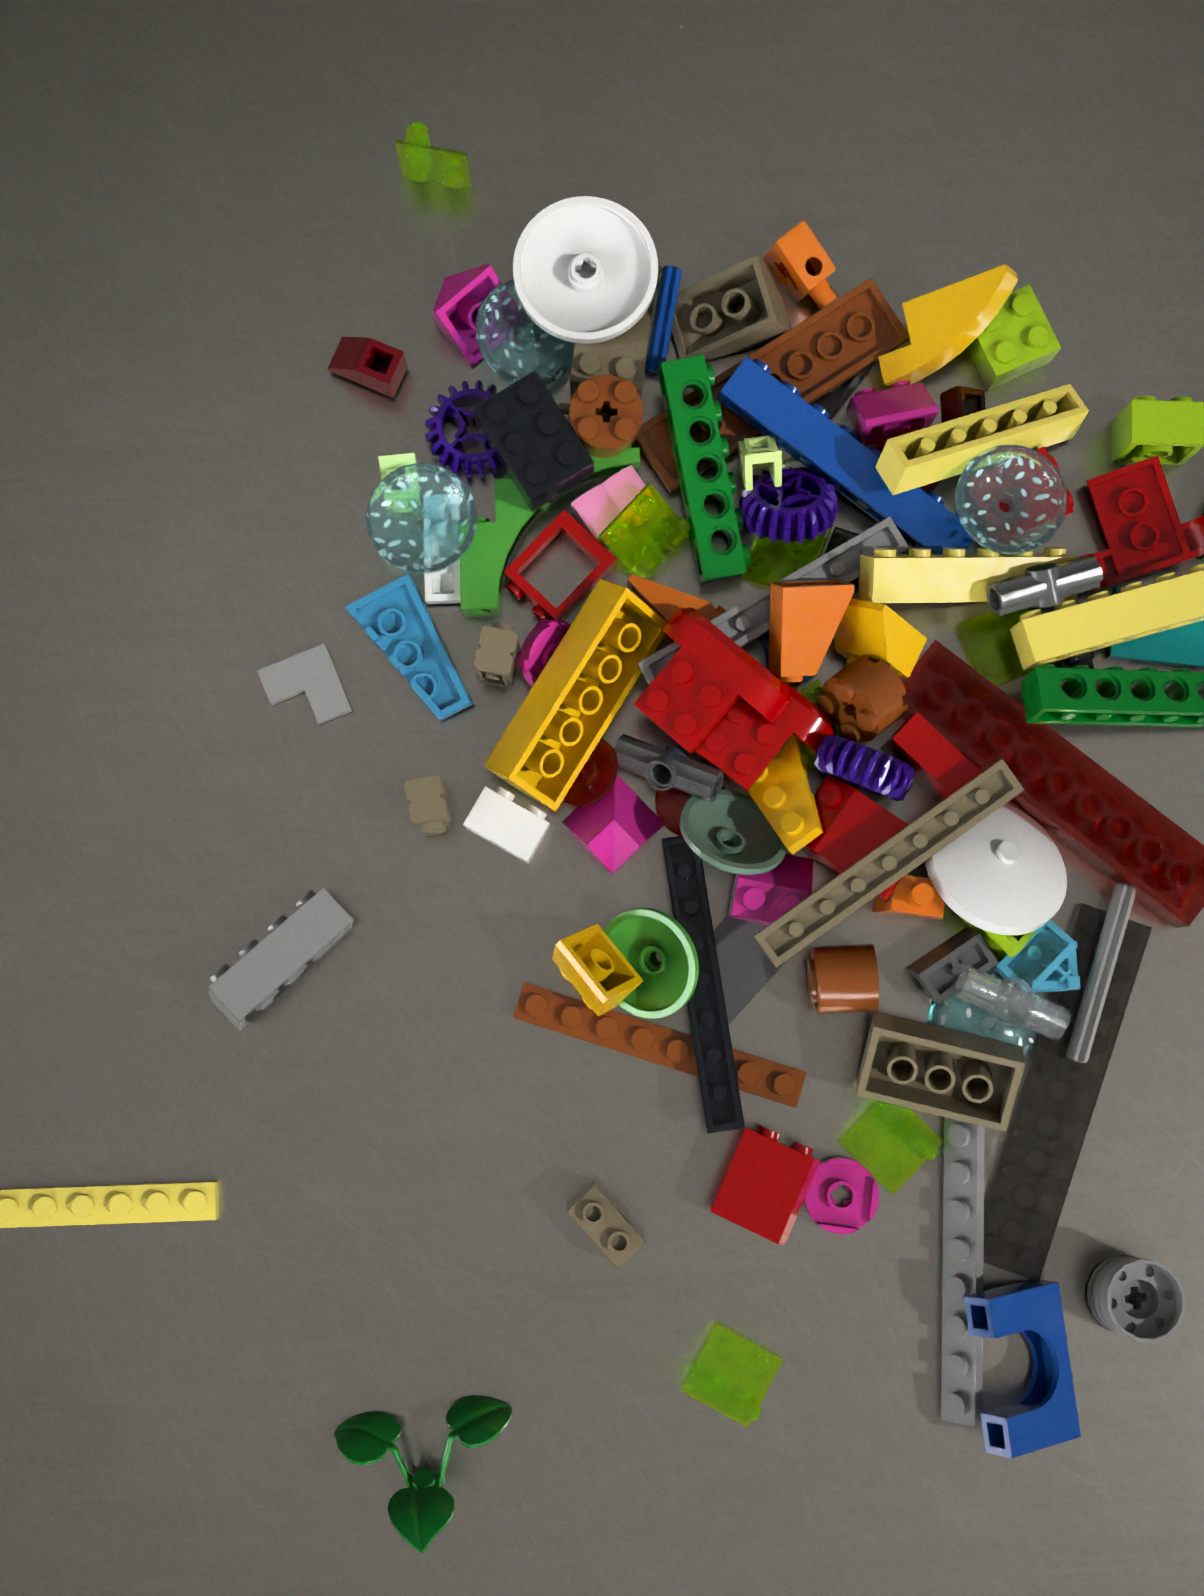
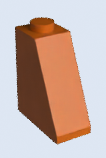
M841 579L770 582L769 671L781 677V681L801 682L803 681V676H815L852 598L854 584Z

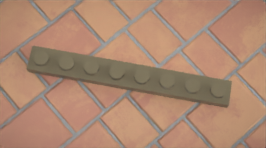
M1003 759L996 761L757 932L753 937L777 968L1025 789Z

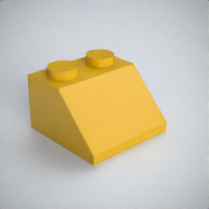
M851 598L834 635L835 651L847 659L846 665L861 655H869L871 657L867 660L874 663L882 660L898 676L909 678L927 641L924 635L886 604Z
M598 924L563 938L555 944L552 956L553 961L559 967L562 976L573 984L581 994L586 1006L592 1009L597 1016L617 1007L644 981Z

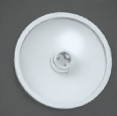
M577 196L563 199L540 211L523 230L513 257L515 290L527 315L548 334L573 343L591 344L604 342L628 331L643 317L650 306L658 279L656 248L644 224L631 211L620 204L593 196Z
M1004 804L925 861L929 878L943 901L967 922L995 934L1022 935L1037 930L1056 914L1066 895V869L1057 846L1035 820L1008 804Z

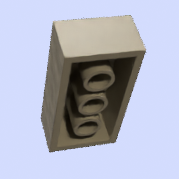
M874 1011L857 1077L856 1096L1006 1132L1025 1066L1023 1047Z

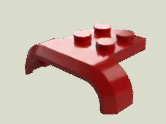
M1158 455L1086 480L1108 546L1106 550L1079 556L1080 558L1089 555L1095 556L1098 564L1102 567L1103 580H1101L1100 587L1093 590L1110 587L1204 555V515L1181 524Z
M692 607L678 608L660 629L670 639L679 644L681 648L633 703L634 706L691 754L739 697L743 698L771 724H774L791 704L790 690L777 677Z
M784 681L781 682L790 690L791 704L774 724L767 721L743 698L739 697L694 750L696 754L713 767L722 770L725 776L746 792L756 782L791 734L799 739L806 746L807 752L815 758L817 757L816 753L819 745H822L825 736H835L834 723L830 717Z

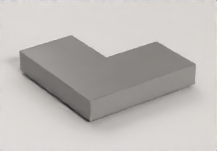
M325 643L257 670L272 706L306 693L319 725L353 712Z

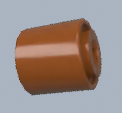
M873 944L812 948L811 958L807 960L808 989L810 1002L814 1003L817 1014L866 1012L879 1009L878 965Z

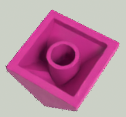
M489 264L445 277L433 308L436 328L471 366L475 365L486 355L485 348L490 352L525 322L522 314ZM494 297L496 301H490L489 298ZM505 298H510L506 304H502ZM488 306L490 310L484 311V307ZM494 309H495L496 312H497V320L494 319V315H493V310H494ZM512 315L514 318L507 320L506 316ZM482 316H484L486 320V326L483 323ZM492 334H496V337L490 338Z
M616 772L562 821L612 875L665 825Z

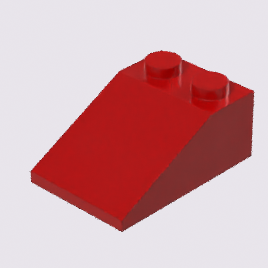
M828 774L814 794L823 833L801 848V851L836 872L841 873L908 824L858 790ZM900 880L877 896L887 901Z

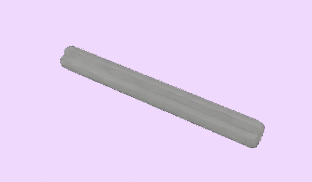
M1118 883L1114 886L1066 1053V1057L1072 1061L1086 1063L1089 1059L1136 895V888L1128 884Z

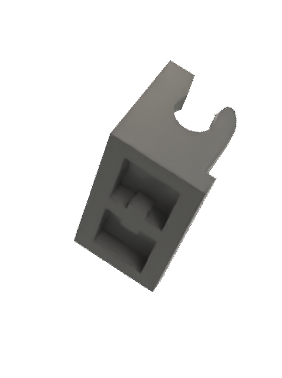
M966 927L909 965L907 969L923 986L922 992L938 1005L999 963L981 934Z

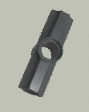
M1090 555L1060 564L1045 563L1027 568L1025 574L989 583V589L986 592L988 604L991 606L994 614L999 616L1029 607L1044 608L1058 605L1064 602V597L1099 588L1101 580H1103L1102 567L1098 564L1096 557Z
M623 734L618 738L616 746L612 751L611 762H614V766L646 777L647 782L657 790L665 791L672 787L709 802H714L723 786L725 775L722 774V770L690 759L688 754L678 746L671 745L663 749Z

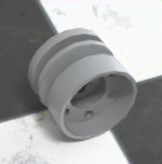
M1118 1255L1104 1260L1093 1271L1087 1285V1302L1093 1317L1101 1326L1117 1335L1138 1342L1155 1343L1170 1337L1180 1327L1186 1313V1294L1180 1279L1169 1267L1154 1260L1134 1256ZM1134 1291L1135 1297L1130 1298L1129 1303L1125 1302V1296Z

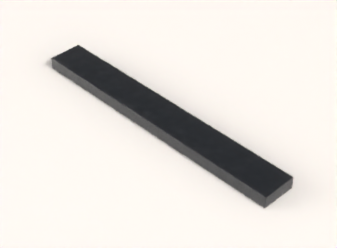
M682 835L662 838L674 919L682 925L690 936L698 957V981L687 1005L707 1133L745 1128L703 862L688 846Z

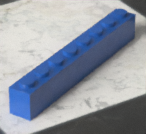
M747 356L722 388L716 400L718 399L720 403L764 436L774 437L778 447L805 465L811 472H818L819 477L828 478L829 484L835 486L836 491L877 522L891 517L910 547L930 548L931 554H943V548L946 547L965 548L966 552L976 538V533H978L968 523L966 516L958 512L953 514L943 506L945 502L940 496L932 491L924 492L919 487L892 495L875 468L882 452L874 447H869V449L857 441L858 435L852 429L845 425L839 427L828 419L830 415L823 407L816 403L810 405L799 397L801 393L794 385L787 381L781 383L770 375L772 371L765 363L758 359L752 361Z

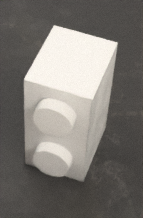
M497 785L494 790L485 786L463 823L464 827L529 864L550 827V823L544 820L547 814L531 804H527L525 809L512 802L515 796Z

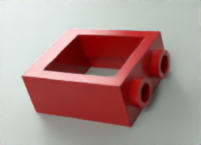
M563 510L504 571L505 580L508 582L505 587L519 601L523 597L534 606L531 611L539 620L565 621L591 594L599 579L604 580L616 568L617 558L568 512ZM560 533L596 568L555 608L520 573Z

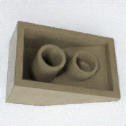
M755 255L678 292L671 332L679 359L702 354L705 356V361L762 346L790 330L791 326L773 267L761 257Z
M652 299L643 317L623 334L599 343H575L570 376V395H573L580 383L598 375H614L633 383L640 397H642L654 299Z

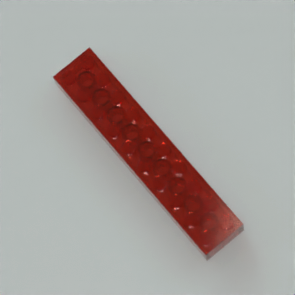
M935 639L917 660L909 678L904 677L902 679L906 694L902 697L903 707L908 704V710L902 718L907 721L918 712L981 772L996 761L1003 759L1025 789L1010 800L1014 805L1114 882L1133 886L1136 889L1135 898L1174 928L1189 927L1204 907V845L1048 725L1026 723L1025 711L1022 705Z

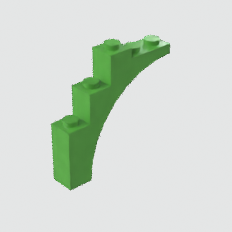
M630 445L624 452L610 458H598L590 455L594 461V475L533 512L508 474L504 475L503 479H495L496 522H489V519L485 517H472L468 519L470 521L464 527L463 524L465 522L459 523V546L461 552L460 609L462 615H499L504 571L507 569L508 562L522 535L535 519L561 496L585 483L614 475L630 465L633 466L636 472H639L640 449L632 448ZM462 534H465L463 542L460 543Z

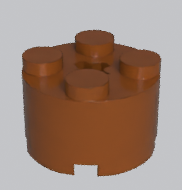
M598 375L580 383L572 396L567 420L589 455L598 458H610L624 452L636 439L643 421V403L636 387L630 381L614 375ZM601 411H606L611 416L609 422H603V418L600 416Z
M869 655L859 656L829 678L823 686V693L818 697L819 706L825 713L830 714L834 722L840 727L842 736L854 742L873 740L904 716L908 710V704L903 707L902 697L906 694V690L898 675L882 660H879L877 663L867 660L871 657Z

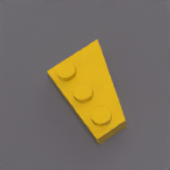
M791 734L749 789L748 793L785 847L793 855L822 834L823 831L814 795L810 790L806 775L808 771L806 763L802 759L799 747L801 745L800 740Z

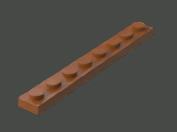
M524 982L513 1018L699 1077L692 1035L613 1010L597 1016L582 1000ZM732 1048L739 1090L794 1108L797 1107L807 1072Z

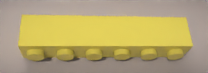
M1064 385L887 439L875 468L891 494L896 495L988 466L987 456L990 458L991 465L1032 452L1041 447H1048L1073 439L1089 410L1072 385Z
M955 547L943 548V554H931L930 548H909L908 554H896V549L874 548V555H860L858 599L875 603L988 602L986 592L989 589V583L1025 574L1027 568L1045 563L1060 564L1080 557L1066 554L1067 548L1044 547V553H1033V548L1018 547V549L1011 547L1010 554H999V548L978 547L977 554H965V548ZM1077 594L1064 597V601H1077Z
M1204 564L1188 569L1187 575L1177 577L1175 572H1171L1155 578L1154 584L1143 586L1142 581L1122 587L1120 589L1122 593L1110 596L1109 591L1106 590L1087 597L1088 602L1076 605L1075 600H1069L1053 607L1054 611L1043 614L1041 609H1036L1020 615L1021 621L1010 628V632L1023 670L1203 621Z

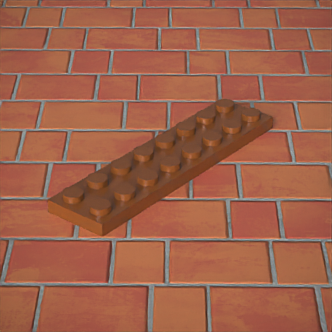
M872 278L752 353L748 358L752 361L758 359L765 363L772 371L770 375L781 383L787 381L794 385L801 393L799 397L811 404L878 361V356L892 352L908 342L910 336ZM743 360L715 377V385L711 386L713 400H716L722 388ZM694 390L683 397V400L687 405L697 406L700 398L699 394ZM720 403L722 421L718 422L720 436H726L730 456L738 451V441H744L745 438L759 437L763 434ZM663 410L641 424L635 441L669 493H672L680 488L666 413ZM698 424L691 425L689 430L691 438L699 443L705 442L707 433L704 427ZM700 460L697 464V472L700 475L713 466L706 460Z

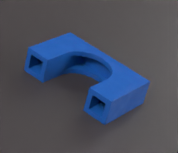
M1030 1279L964 1296L969 1335L996 1339L1019 1332L1028 1343L1032 1355V1375L1025 1393L1012 1404L980 1413L986 1452L1015 1458L1081 1437L1059 1283L1056 1281Z

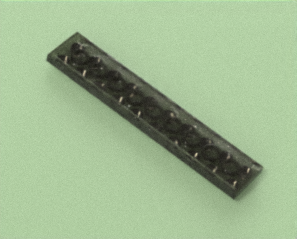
M1083 903L1077 906L1068 934L1074 941H1077V968L1081 988L1079 990L1049 993L1015 1098L1007 1131L1004 1132L984 1194V1263L1034 1281H1040L1152 927L1128 919L1089 1059L1086 1063L1072 1061L1066 1057V1053L1107 914L1106 911Z

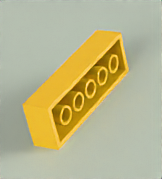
M599 579L483 766L531 800L556 812L640 676L641 671L637 666L638 663L653 655L665 634L660 629L666 621L627 587Z

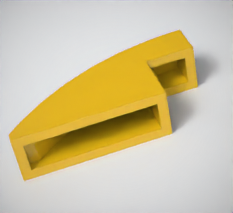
M1004 264L902 303L911 345L878 356L884 384L890 387L892 384L901 381H910L911 384L916 383L941 369L962 353L998 314L1018 281L1017 273Z

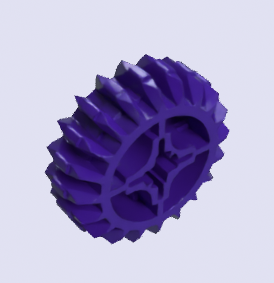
M464 380L461 385L462 391L457 392L456 388L450 385L448 387L449 398L438 394L437 401L441 407L430 406L429 413L434 418L425 420L426 428L431 430L425 434L428 443H434L430 447V452L433 456L440 455L438 461L442 467L451 463L450 470L454 475L463 467L464 475L468 479L472 476V469H478L479 476L484 478L486 476V467L490 466L494 473L499 472L497 463L499 459L482 432L481 434L479 432L474 434L472 431V434H468L467 426L473 425L475 429L477 424L473 412L465 410L464 407L480 404L495 395L497 389L492 384L486 391H483V384L480 380L476 382L475 389H469L468 382ZM450 417L455 420L456 425L459 427V430L454 435L455 440L451 444L445 438V428ZM472 447H479L485 451L478 454L465 453Z
M790 466L789 469L782 470L781 487L774 486L768 470H763L762 475H753V490L746 491L744 487L739 498V508L743 524L748 526V532L757 533L759 539L768 537L771 543L779 540L784 541L785 544L789 541H796L801 544L804 539L815 541L817 535H826L827 529L833 527L836 513H838V501L835 486L829 484L828 478L819 477L818 472L808 473L805 468L794 470Z
M825 736L822 745L820 744L817 750L814 765L819 771L893 801L904 800L913 784L912 779L915 771L912 766L888 754L843 737Z

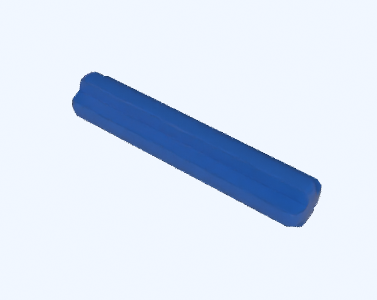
M664 266L662 270L645 367L646 371L658 374L657 367L660 363L666 362L682 273L681 269L675 266Z

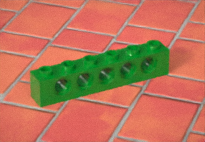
M704 354L662 362L657 367V373L699 583L747 573L746 566L751 563L750 553L747 544L741 543L739 530L743 529V518L740 515V508L734 507L732 494L736 493V482L733 472H727L725 458L729 457V447L726 436H720L718 422L722 421V411L719 400H713L711 386L715 385L712 364H706ZM691 388L699 394L700 401L697 406H690L684 402L682 398L684 389ZM698 424L704 427L707 433L705 442L699 443L691 438L689 433L691 425ZM700 460H706L712 464L714 474L711 479H704L698 474L697 464ZM707 496H714L720 501L721 510L718 515H711L705 510L704 501ZM716 531L724 533L728 539V546L724 551H718L712 546L711 537Z
M1043 664L1036 666L1020 682L1026 723L1204 727V672H1191L1187 668L1157 671L1154 667L1124 670L1121 666L1090 669L1087 665L1056 668L1053 664Z

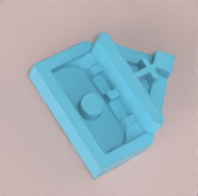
M1051 919L1034 932L1019 953L1012 958L1007 954L994 968L996 972L1023 994L1079 990L1081 988L1077 968V941H1074Z

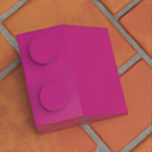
M901 381L892 384L889 389L877 392L875 388H866L856 392L855 396L851 397L847 406L853 431L858 435L857 441L865 447L886 443L887 439L930 427L938 414L937 404L922 382L911 384L910 381Z
M785 854L782 862L768 872L754 875L735 874L727 917L769 925L812 894L814 859Z

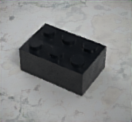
M536 370L472 408L477 426L532 512L594 475V461Z

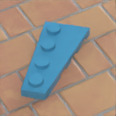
M406 574L345 606L348 612L361 624L369 637L387 655V658L395 668L408 680L410 686L439 720H444L474 704L410 574Z

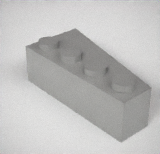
M324 887L316 894L312 890L305 894L295 905L298 908L297 911L288 918L282 915L276 919L267 929L270 932L268 936L260 943L256 939L251 941L240 951L241 959L231 968L225 964L210 977L212 982L208 987L210 1000L239 1032L249 1023L245 1018L253 1009L256 1011L263 1010L278 994L279 990L277 988L282 983L284 986L291 984L307 968L306 962L310 959L313 962L316 961L352 927L353 919Z

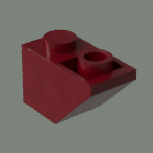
M342 337L328 366V371L394 398L408 365L404 352L372 338Z

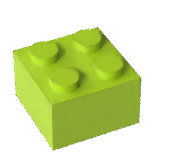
M1029 284L1011 292L998 314L966 349L988 391L1050 363L1062 347Z
M1151 395L1138 396L1132 399L1111 422V464H1134L1158 455L1161 465L1182 466L1204 447V402L1193 401L1191 397L1181 396L1166 401L1156 400V397Z

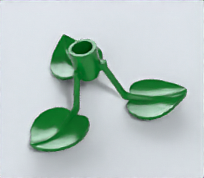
M469 1396L455 1402L446 1414V1424L453 1431L447 1437L439 1471L436 1475L428 1469L419 1470L413 1476L410 1474L398 1447L393 1444L401 1435V1426L396 1419L388 1414L366 1412L353 1416L337 1427L334 1437L340 1454L347 1461L356 1465L376 1463L386 1455L387 1450L393 1454L405 1479V1485L409 1488L398 1490L390 1498L388 1503L389 1519L402 1539L423 1554L433 1539L448 1525L454 1514L455 1504L452 1495L446 1489L440 1487L445 1484V1472L454 1441L459 1438L461 1444L468 1448L480 1447L491 1442L510 1422L512 1408L506 1403L485 1396Z

